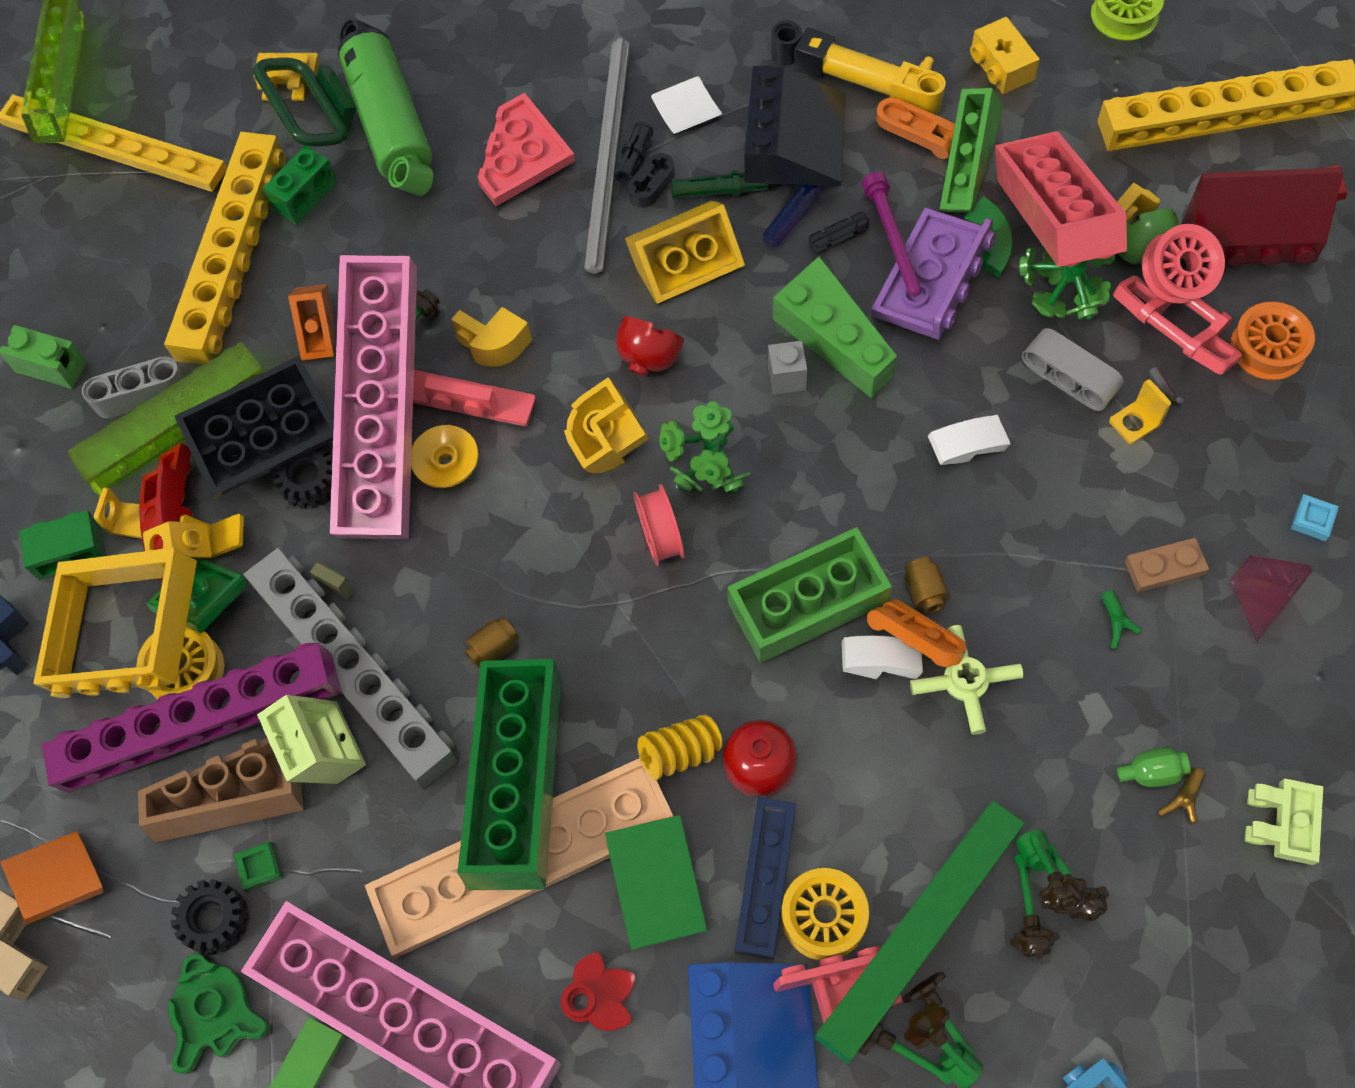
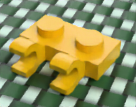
M258 53L256 64L268 58H294L307 64L315 75H317L320 66L318 53ZM292 70L266 72L276 90L277 84H287L288 90H292V101L305 100L307 84L299 73ZM255 79L258 90H262L257 80ZM263 92L262 101H269Z

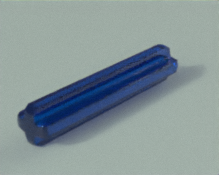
M801 185L764 231V242L772 247L778 246L824 186Z

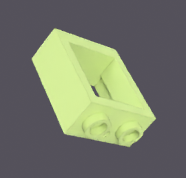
M285 695L257 714L287 782L338 784L366 766L337 701ZM344 733L345 740L342 742L340 737Z

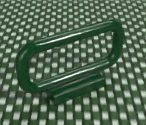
M268 58L259 61L255 65L253 71L255 79L287 132L295 141L309 147H322L340 144L347 138L356 106L331 66L319 67L318 73L315 75L307 64L294 58ZM292 70L299 73L332 124L335 132L309 134L301 130L266 72Z

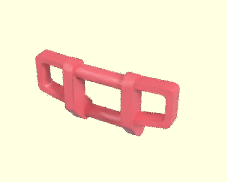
M1133 275L1120 282L1113 293V296L1134 314L1143 324H1151L1183 348L1182 353L1219 375H1223L1234 367L1242 356L1240 351L1218 337L1228 327L1233 317L1226 312L1221 314L1200 298L1183 304L1203 317L1211 325L1192 338L1161 315L1172 303L1158 298L1138 276ZM1137 296L1144 300L1146 304H1144Z

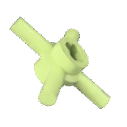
M961 625L947 628V630L965 642ZM966 647L960 664L947 667L942 676L910 680V689L912 695L947 690L954 698L964 701L971 734L977 735L986 732L979 698L984 695L989 683L1023 678V669L1021 664L986 669L980 661L969 657ZM966 675L967 680H973L972 684H967L966 679L960 678V676Z

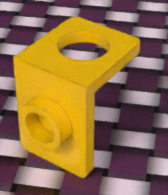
M1148 379L1143 383L1136 401L1111 416L1109 423L1128 444H1134L1162 425L1171 402ZM1130 415L1136 416L1142 421L1143 427L1138 431H1130L1124 426L1123 419Z
M104 487L94 513V519L109 535L142 539L139 504L121 502L110 488ZM109 501L110 511L108 517L106 518L105 507L107 502Z
M236 514L211 525L205 523L208 526L212 556L208 559L243 545V515ZM188 515L180 517V522L205 523Z
M168 521L143 533L145 551L154 550V539L157 535H160L163 539V549L176 548L192 558H209L212 556L208 526L205 523Z

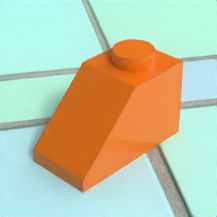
M328 284L295 288L288 295L301 360L334 357V314Z

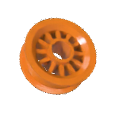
M1263 302L1250 307L1241 316L1238 326L1231 336L1230 345L1242 353L1237 364L1244 371L1264 380H1281L1294 375L1301 369L1314 347L1315 333L1309 319L1295 307L1281 302Z

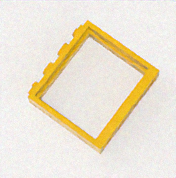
M166 548L58 562L33 684L51 691V696L57 698H70L71 693L96 696L100 694V691L104 690L128 693L130 688L137 687L145 690H158L160 685L176 684L197 560L176 548ZM163 578L148 666L71 674L88 587Z

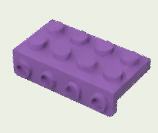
M924 208L905 244L921 287V293L917 297H912L908 294L896 261L871 308V316L940 340L945 328L950 330L957 314L955 308L958 302L964 303L970 289V284L968 283L971 277H977L983 263V258L981 257L984 251L989 252L994 244L996 232L992 231L993 220L986 218L982 226Z

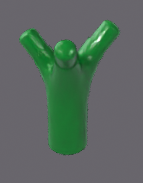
M1109 590L1104 592L1101 598L1112 623L1113 637L1110 647L1117 649L1123 628H1128L1136 634H1140L1142 629L1127 616L1115 591Z

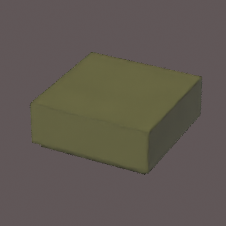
M316 562L310 573L320 587L348 601L354 591L346 576L321 562Z

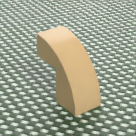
M0 890V990L8 996L26 1001L49 966L13 945L26 925L15 897Z

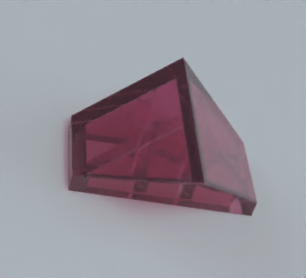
M1250 555L1231 578L1230 582L1235 589L1256 642L1312 573L1311 565Z

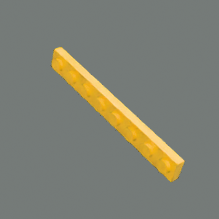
M13 94L0 111V123L3 126L210 192L215 190L227 170L223 160Z

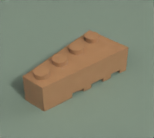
M255 738L242 744V749L222 758L220 755L206 760V764L189 773L184 770L139 790V827L156 843L304 811L302 783L287 782L268 738L257 741Z

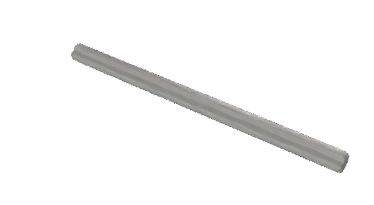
M617 38V41L612 43L584 267L592 275H598L599 272L604 270L614 172L630 49L629 42L624 41L623 38Z

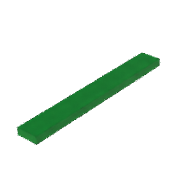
M991 801L816 1033L815 1039L847 1065L850 1064L1025 824L1022 820L995 801Z

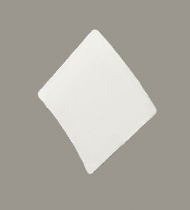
M699 76L651 95L662 118L674 134L722 115V112L712 100Z

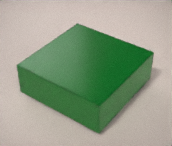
M271 841L233 854L242 889L245 892L283 879L275 847Z

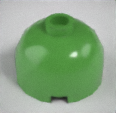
M1161 209L1139 215L1140 220L1130 225L1127 219V251L1118 253V255L1125 262L1132 265L1142 264L1144 251L1150 241L1157 235L1164 234L1167 230L1180 225L1176 211L1173 212V209Z

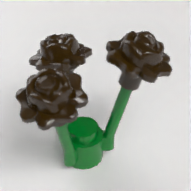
M1033 830L1023 834L1016 841L1020 854L1016 855L1014 859L1019 868L1026 916L1023 917L1024 929L1014 935V938L1010 940V945L1020 949L1023 956L1027 958H1042L1046 954H1050L1051 946L1060 938L1058 933L1041 927L1039 916L1035 915L1028 873L1029 867L1035 872L1046 870L1049 875L1047 877L1049 885L1039 893L1042 899V908L1051 909L1057 914L1068 913L1072 919L1079 916L1085 922L1098 919L1108 909L1106 899L1109 896V892L1105 886L1087 888L1086 881L1073 875L1060 857L1056 846L1050 844L1045 832ZM1053 863H1055L1060 872L1056 871Z

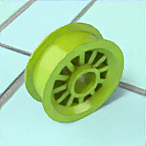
M1095 0L1091 8V18L1096 28L1110 38L1122 41L1138 40L1149 35L1157 26L1164 0Z

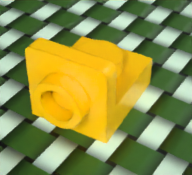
M1133 183L1117 202L1126 212V220L1128 219L1130 225L1137 215L1156 211L1161 200L1151 191Z

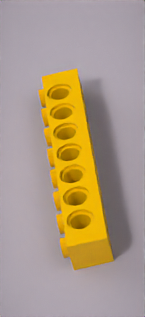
M1353 59L1330 61L1325 64L1300 66L1295 69L1277 72L1270 71L1260 75L1240 76L1230 80L1206 82L1200 85L1176 87L1158 92H1145L1129 97H1115L1103 101L1097 122L1107 151L1355 110V64Z
M240 131L164 343L176 362L213 366L216 355L221 352L222 337L225 328L231 323L235 299L240 297L244 273L250 268L251 252L253 247L258 244L262 220H265L268 215L269 201L263 187L280 171V168L284 167L286 162L285 151L281 148L277 136Z

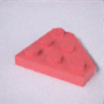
M525 92L498 107L495 117L496 124L488 140L485 151L486 158L483 168H480L478 182L479 186L496 207L575 162L574 152Z

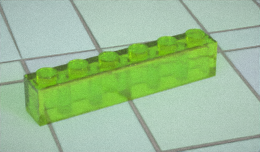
M43 0L21 111V116L33 143L65 142L85 26V17L79 0Z
M241 341L235 346L227 348L221 355L205 365L197 367L191 374L180 381L167 386L164 391L153 398L140 403L134 410L123 417L110 422L104 429L93 436L80 441L66 453L87 484L100 496L104 487H114L159 458L161 454L185 441L174 418L175 415L262 374L264 371Z

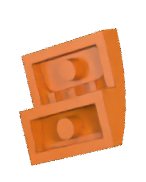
M77 831L0 861L25 925L104 893L95 868Z

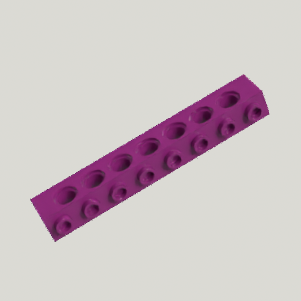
M305 643L296 647L294 652L283 656L274 655L266 657L261 661V664L250 668L233 669L223 678L214 681L198 682L192 686V689L182 693L165 694L152 704L127 708L122 715L94 720L90 723L89 727L81 730L61 732L56 735V739L42 743L48 785L69 793L261 723L257 714L285 695L324 700L341 694L332 653L319 643ZM299 671L297 680L290 684L292 675ZM265 684L263 691L256 696L258 687ZM230 696L228 704L221 709L223 701ZM195 709L193 717L187 721L188 715ZM160 722L159 729L153 734L155 726ZM126 735L124 742L119 746L120 740ZM91 748L90 754L86 757L87 751Z

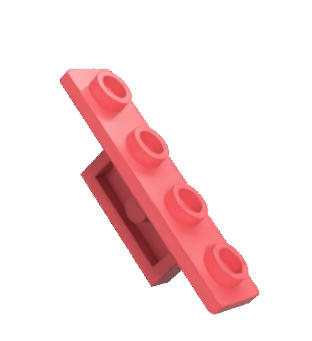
M414 370V404L520 426H527L536 402L534 394Z
M880 946L863 949L857 952L858 958L846 961L843 960L842 955L819 961L820 967L809 970L805 969L804 964L785 968L781 971L782 976L773 983L774 990L779 992L813 984L823 1023H825L878 953ZM901 994L892 1006L899 1005L903 1002Z

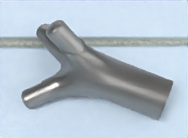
M1154 367L1147 372L1149 379L1170 401L1179 405L1183 403L1184 399L1173 391L1159 367Z

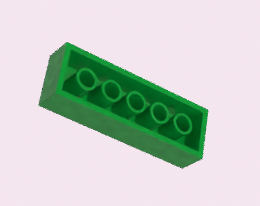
M554 659L481 661L457 872L468 891L541 890L546 888L562 683Z

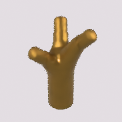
M1191 768V772L1188 774L1181 791L1169 804L1158 809V814L1162 817L1179 807H1184L1187 811L1189 822L1196 823V798L1206 773L1199 768Z

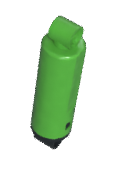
M353 17L347 18L339 30L338 38L340 44L337 55L380 174L389 180L392 187L417 196H423L430 190L433 183V171L429 167L432 163L433 154L388 35L378 28Z

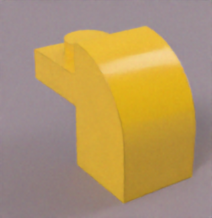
M503 307L499 309L486 325L461 310L451 319L456 332V339L462 345L470 348L474 362L482 366L497 367L508 364L515 360L532 341L528 322Z

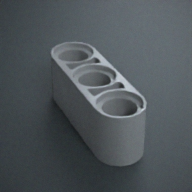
M1043 329L1022 353L1023 362L1032 371L1096 411H1102L1124 385V379L1117 370L1053 329Z
M165 356L94 376L84 383L82 395L97 415L102 418H112L176 399L186 392L188 380L175 360Z

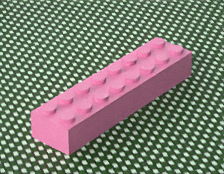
M340 255L330 534L338 538L409 539L417 266L410 256Z
M287 901L241 970L245 975L432 1088H549L562 1065L552 1056Z

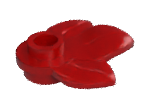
M599 952L585 956L574 968L573 983L568 985L562 993L561 1008L563 1013L573 1022L584 1023L589 1021L600 1031H615L626 1027L632 1022V1018L621 1003L627 999L634 987V973L623 969L605 970ZM580 995L588 998V1005L582 1010L574 1007V1000Z

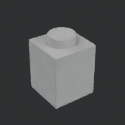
M802 341L768 345V370L773 395L806 390L807 366Z

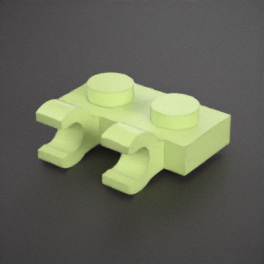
M1285 778L1279 782V788L1265 784H1255V789L1248 790L1247 804L1260 808H1277L1276 826L1265 822L1253 821L1252 826L1245 827L1244 842L1256 845H1275L1274 857L1310 865L1318 863L1323 786Z

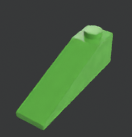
M993 88L961 90L940 204L941 212H973L998 136L1003 104Z

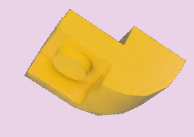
M609 377L581 395L571 405L573 409L567 420V430H564L567 442L585 471L592 474L603 473L624 464L625 460L623 457L650 439L637 419L638 416Z

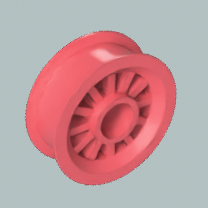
M1194 224L1178 225L1167 230L1164 234L1157 235L1147 245L1142 258V273L1149 289L1158 298L1175 304L1190 302L1208 295L1221 281L1225 268L1224 252L1217 238L1207 229ZM1180 257L1186 263V271L1180 265Z
M659 484V490L641 496L633 492L640 523L656 567H659V561L677 555L685 559L677 522L663 485Z

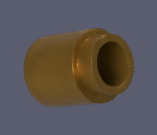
M930 557L918 558L905 566L906 574L904 579L916 609L925 610V613L928 614L942 610L946 606L945 602L950 599V594L938 564L933 563Z
M501 616L496 621L490 620L466 639L465 643L468 648L464 650V653L472 664L478 668L481 661L501 659L515 647L514 643L519 640V636L511 624Z

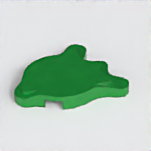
M193 953L185 958L182 963L181 975L177 981L180 984L175 990L173 998L168 1001L170 1024L177 1036L172 1069L179 1074L193 1072L204 1049L207 1047H211L216 1056L225 1058L231 1054L241 1039L260 1040L265 1038L270 1030L269 1022L257 1015L252 1009L247 987L243 979L236 972L227 967L212 963L206 956L200 953Z

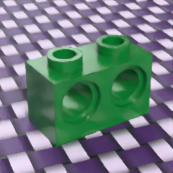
M304 146L263 187V190L273 211L297 225L338 182L329 160L311 148Z

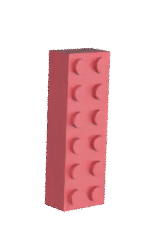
M1058 131L995 145L998 183L1058 267H1071L1082 261L1095 258L1106 259L1114 254L1127 251L1126 212Z

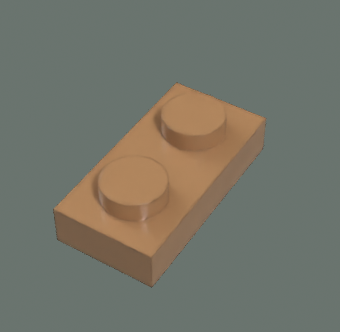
M1196 538L1127 555L1124 561L1137 593L1204 576L1209 571Z

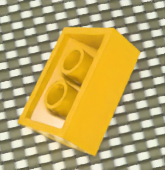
M715 201L705 203L625 238L635 267L657 304L745 266L725 206Z

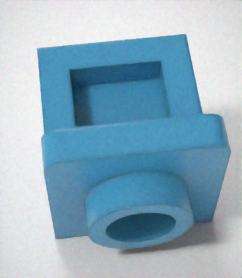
M1104 1058L1096 1061L1087 1069L1080 1063L1062 1077L1067 1084L1063 1088H1095L1100 1083L1105 1088H1127L1126 1084L1128 1083V1079L1122 1070L1114 1062L1108 1064Z

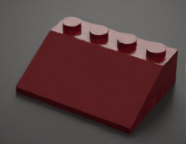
M1342 167L1202 173L1181 225H1199L1210 231L1217 238L1223 249L1225 265L1240 266L1256 263L1273 265L1282 262L1304 264L1317 261L1328 240L1343 177ZM1182 259L1183 266H1186L1185 261Z

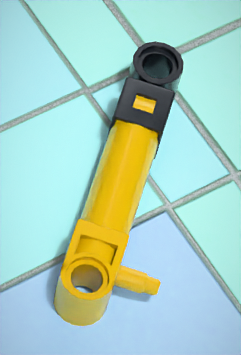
M781 21L772 28L771 55L772 59L780 65L794 64V69L821 79L826 73L888 95L890 98L901 99L933 114H937L942 108L946 82L940 73L931 70L934 63L932 57H925L919 66L903 61L901 67L837 45L835 44L834 36L809 27L802 35L801 27L794 21Z

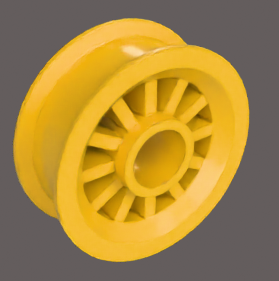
M186 627L180 662L187 660V662L178 671L177 683L160 685L158 690L147 691L158 700L159 697L165 694L182 693L190 690L198 682L214 681L222 678L225 661L221 649L205 631L200 634ZM153 634L140 649L136 667L148 666Z
M817 868L807 871L791 883L784 895L781 914L783 930L791 945L804 956L820 961L837 955L844 957L859 945L868 925L869 906L865 893L852 877L842 871L831 868ZM820 887L821 896H817L813 890L814 888ZM826 887L834 889L831 896H827ZM839 892L845 895L841 900H836ZM805 893H807L812 902L806 900L802 896ZM849 903L852 906V909H842ZM799 905L807 910L796 911V907ZM819 906H828L834 910L836 918L830 923H822L815 918L814 911ZM842 918H854L853 924ZM798 919H809L801 925H798L797 922ZM813 927L814 930L810 937H808L804 932ZM838 927L848 931V933L843 936ZM819 932L823 933V942L815 941ZM829 932L833 933L836 941L829 942Z

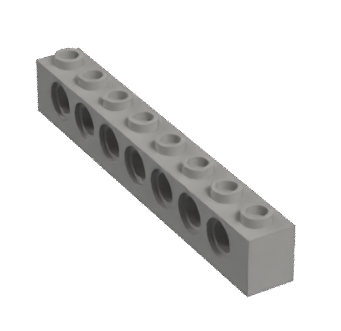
M279 548L275 549L243 575L301 645L305 643H319L332 653L341 693L421 789L424 790L458 762L452 753L456 745L443 730L436 733L429 724L433 721V718L420 703L414 707L407 698L411 693L398 677L394 681L390 680L385 674L389 667L376 652L371 656L363 647L368 643L355 627L349 631L342 622L347 618L334 602L329 606L326 605L321 599L326 594L313 578L307 582L302 577L301 573L305 569L292 554L286 558ZM295 585L291 592L282 594L288 586ZM316 609L313 616L303 619L307 611ZM337 634L333 642L323 644L327 636ZM359 659L355 667L344 669L348 661ZM381 684L378 692L373 695H366V691L371 685ZM397 709L403 710L398 720L387 721L392 711ZM419 735L426 736L421 746L417 748L409 747L414 737Z

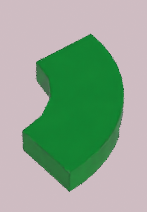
M982 196L975 204L973 212H969L964 220L982 226L986 218L993 220L992 231L996 232V238L989 252L984 251L981 257L983 258L981 268L1000 278L1008 265L1011 254V230L999 208L989 199Z

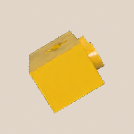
M1007 16L974 31L970 48L971 56L976 63L982 66L991 84L996 85L1002 94L1035 80L1040 59Z

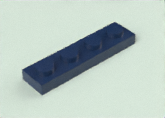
M758 797L735 954L774 960L796 803Z

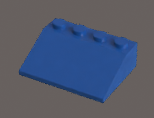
M727 962L688 965L694 1088H818L810 984L775 992L773 983L782 976L781 971L783 969L800 964ZM804 964L805 969L808 970V964Z

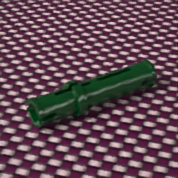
M738 170L730 171V174L671 179L673 200L732 194L735 197L740 196V193L768 191V184L744 183V172L738 173Z

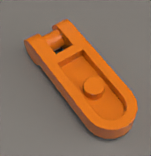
M894 97L886 98L878 104L876 122L880 127L931 150L940 159H947L949 157L955 123ZM935 133L941 134L943 137L936 136Z
M892 599L883 604L882 607H877L867 614V622L873 630L880 631L884 629L902 640L906 646L914 648L932 659L938 666L951 667L958 665L964 657L966 644L960 637L898 599Z

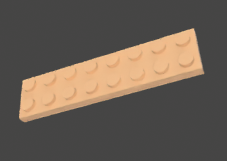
M640 758L552 798L546 888L610 858L605 837L606 832L673 817L657 780H652L648 776ZM461 841L365 885L388 949L394 959L540 890L468 891L457 873Z

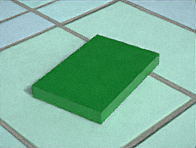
M680 815L605 833L631 950L707 931Z

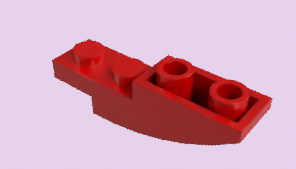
M179 443L161 454L158 467L142 477L139 517L144 551L143 533L168 521L180 522V517L183 515L192 516V510L181 505L185 499L184 487L186 477L191 470V464L189 463L191 451L183 443ZM157 535L154 539V550L163 549V539L160 535ZM157 578L155 580L161 581L163 580V578Z

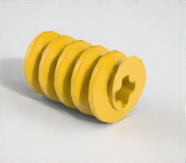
M706 714L699 715L695 719H687L683 723H674L670 727L659 728L657 731L646 732L644 736L641 735L638 738L637 742L640 761L652 780H660L662 773L666 776H671L675 773V769L679 772L686 771L688 765L698 767L701 761L709 763L714 759V751L719 752L722 748V737L719 728L714 720Z

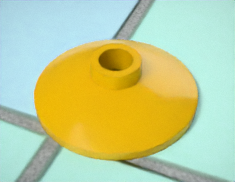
M440 425L430 428L422 433L412 446L411 468L421 482L431 487L447 488L458 485L465 481L476 468L479 456L477 444L471 434L460 427ZM444 459H452L448 464H441Z

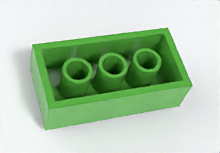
M855 527L728 586L727 598L728 605L761 664L859 618L877 607H882L883 604L890 601L892 585L858 527Z

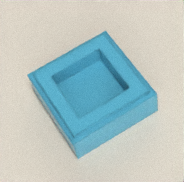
M1303 494L1299 500L1290 529L1326 541L1330 537L1339 506Z

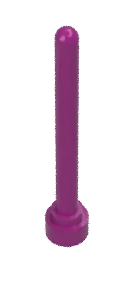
M882 172L870 173L862 181L865 196L876 204L908 294L912 297H917L921 293V287L887 199L890 190L887 177Z

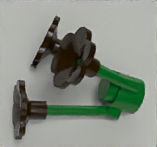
M944 972L933 974L902 997L904 1003L923 1000L927 1006L924 1011H918L911 1017L909 1021L910 1027L904 1033L905 1041L912 1044L916 1049H922L930 1042L935 1047H941L944 1050L939 1059V1062L943 1065L942 1067L896 1041L895 1035L884 1029V1022L888 1012L859 1050V1053L866 1055L875 1044L887 1051L893 1049L936 1075L945 1085L953 1081L959 1088L971 1086L983 1070V1064L974 1056L975 1050L964 1040L950 1019L949 1011L941 1006L943 1001L935 991L938 983L946 977ZM945 1028L956 1044L951 1045L947 1041V1035L944 1032Z

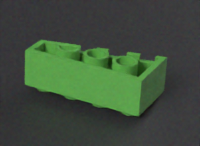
M819 256L773 297V320L799 341H802L805 346L870 398L894 377L897 355Z

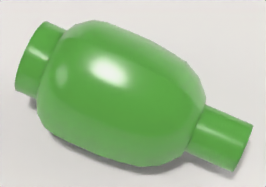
M1161 747L1141 752L1134 757L1131 765L1116 767L1119 782L1136 780L1141 785L1147 787L1176 784L1181 781L1184 774L1191 772L1186 751L1177 752L1171 747Z

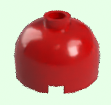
M624 316L617 330L616 348L621 359L630 364L628 370L647 377L649 371L662 372L669 369L676 362L685 339L666 328L662 331L653 327L654 324L648 321Z
M760 719L745 722L732 732L725 743L723 764L726 777L735 789L747 796L767 795L768 797L776 795L788 787L795 776L798 759L795 743L787 731L774 722Z

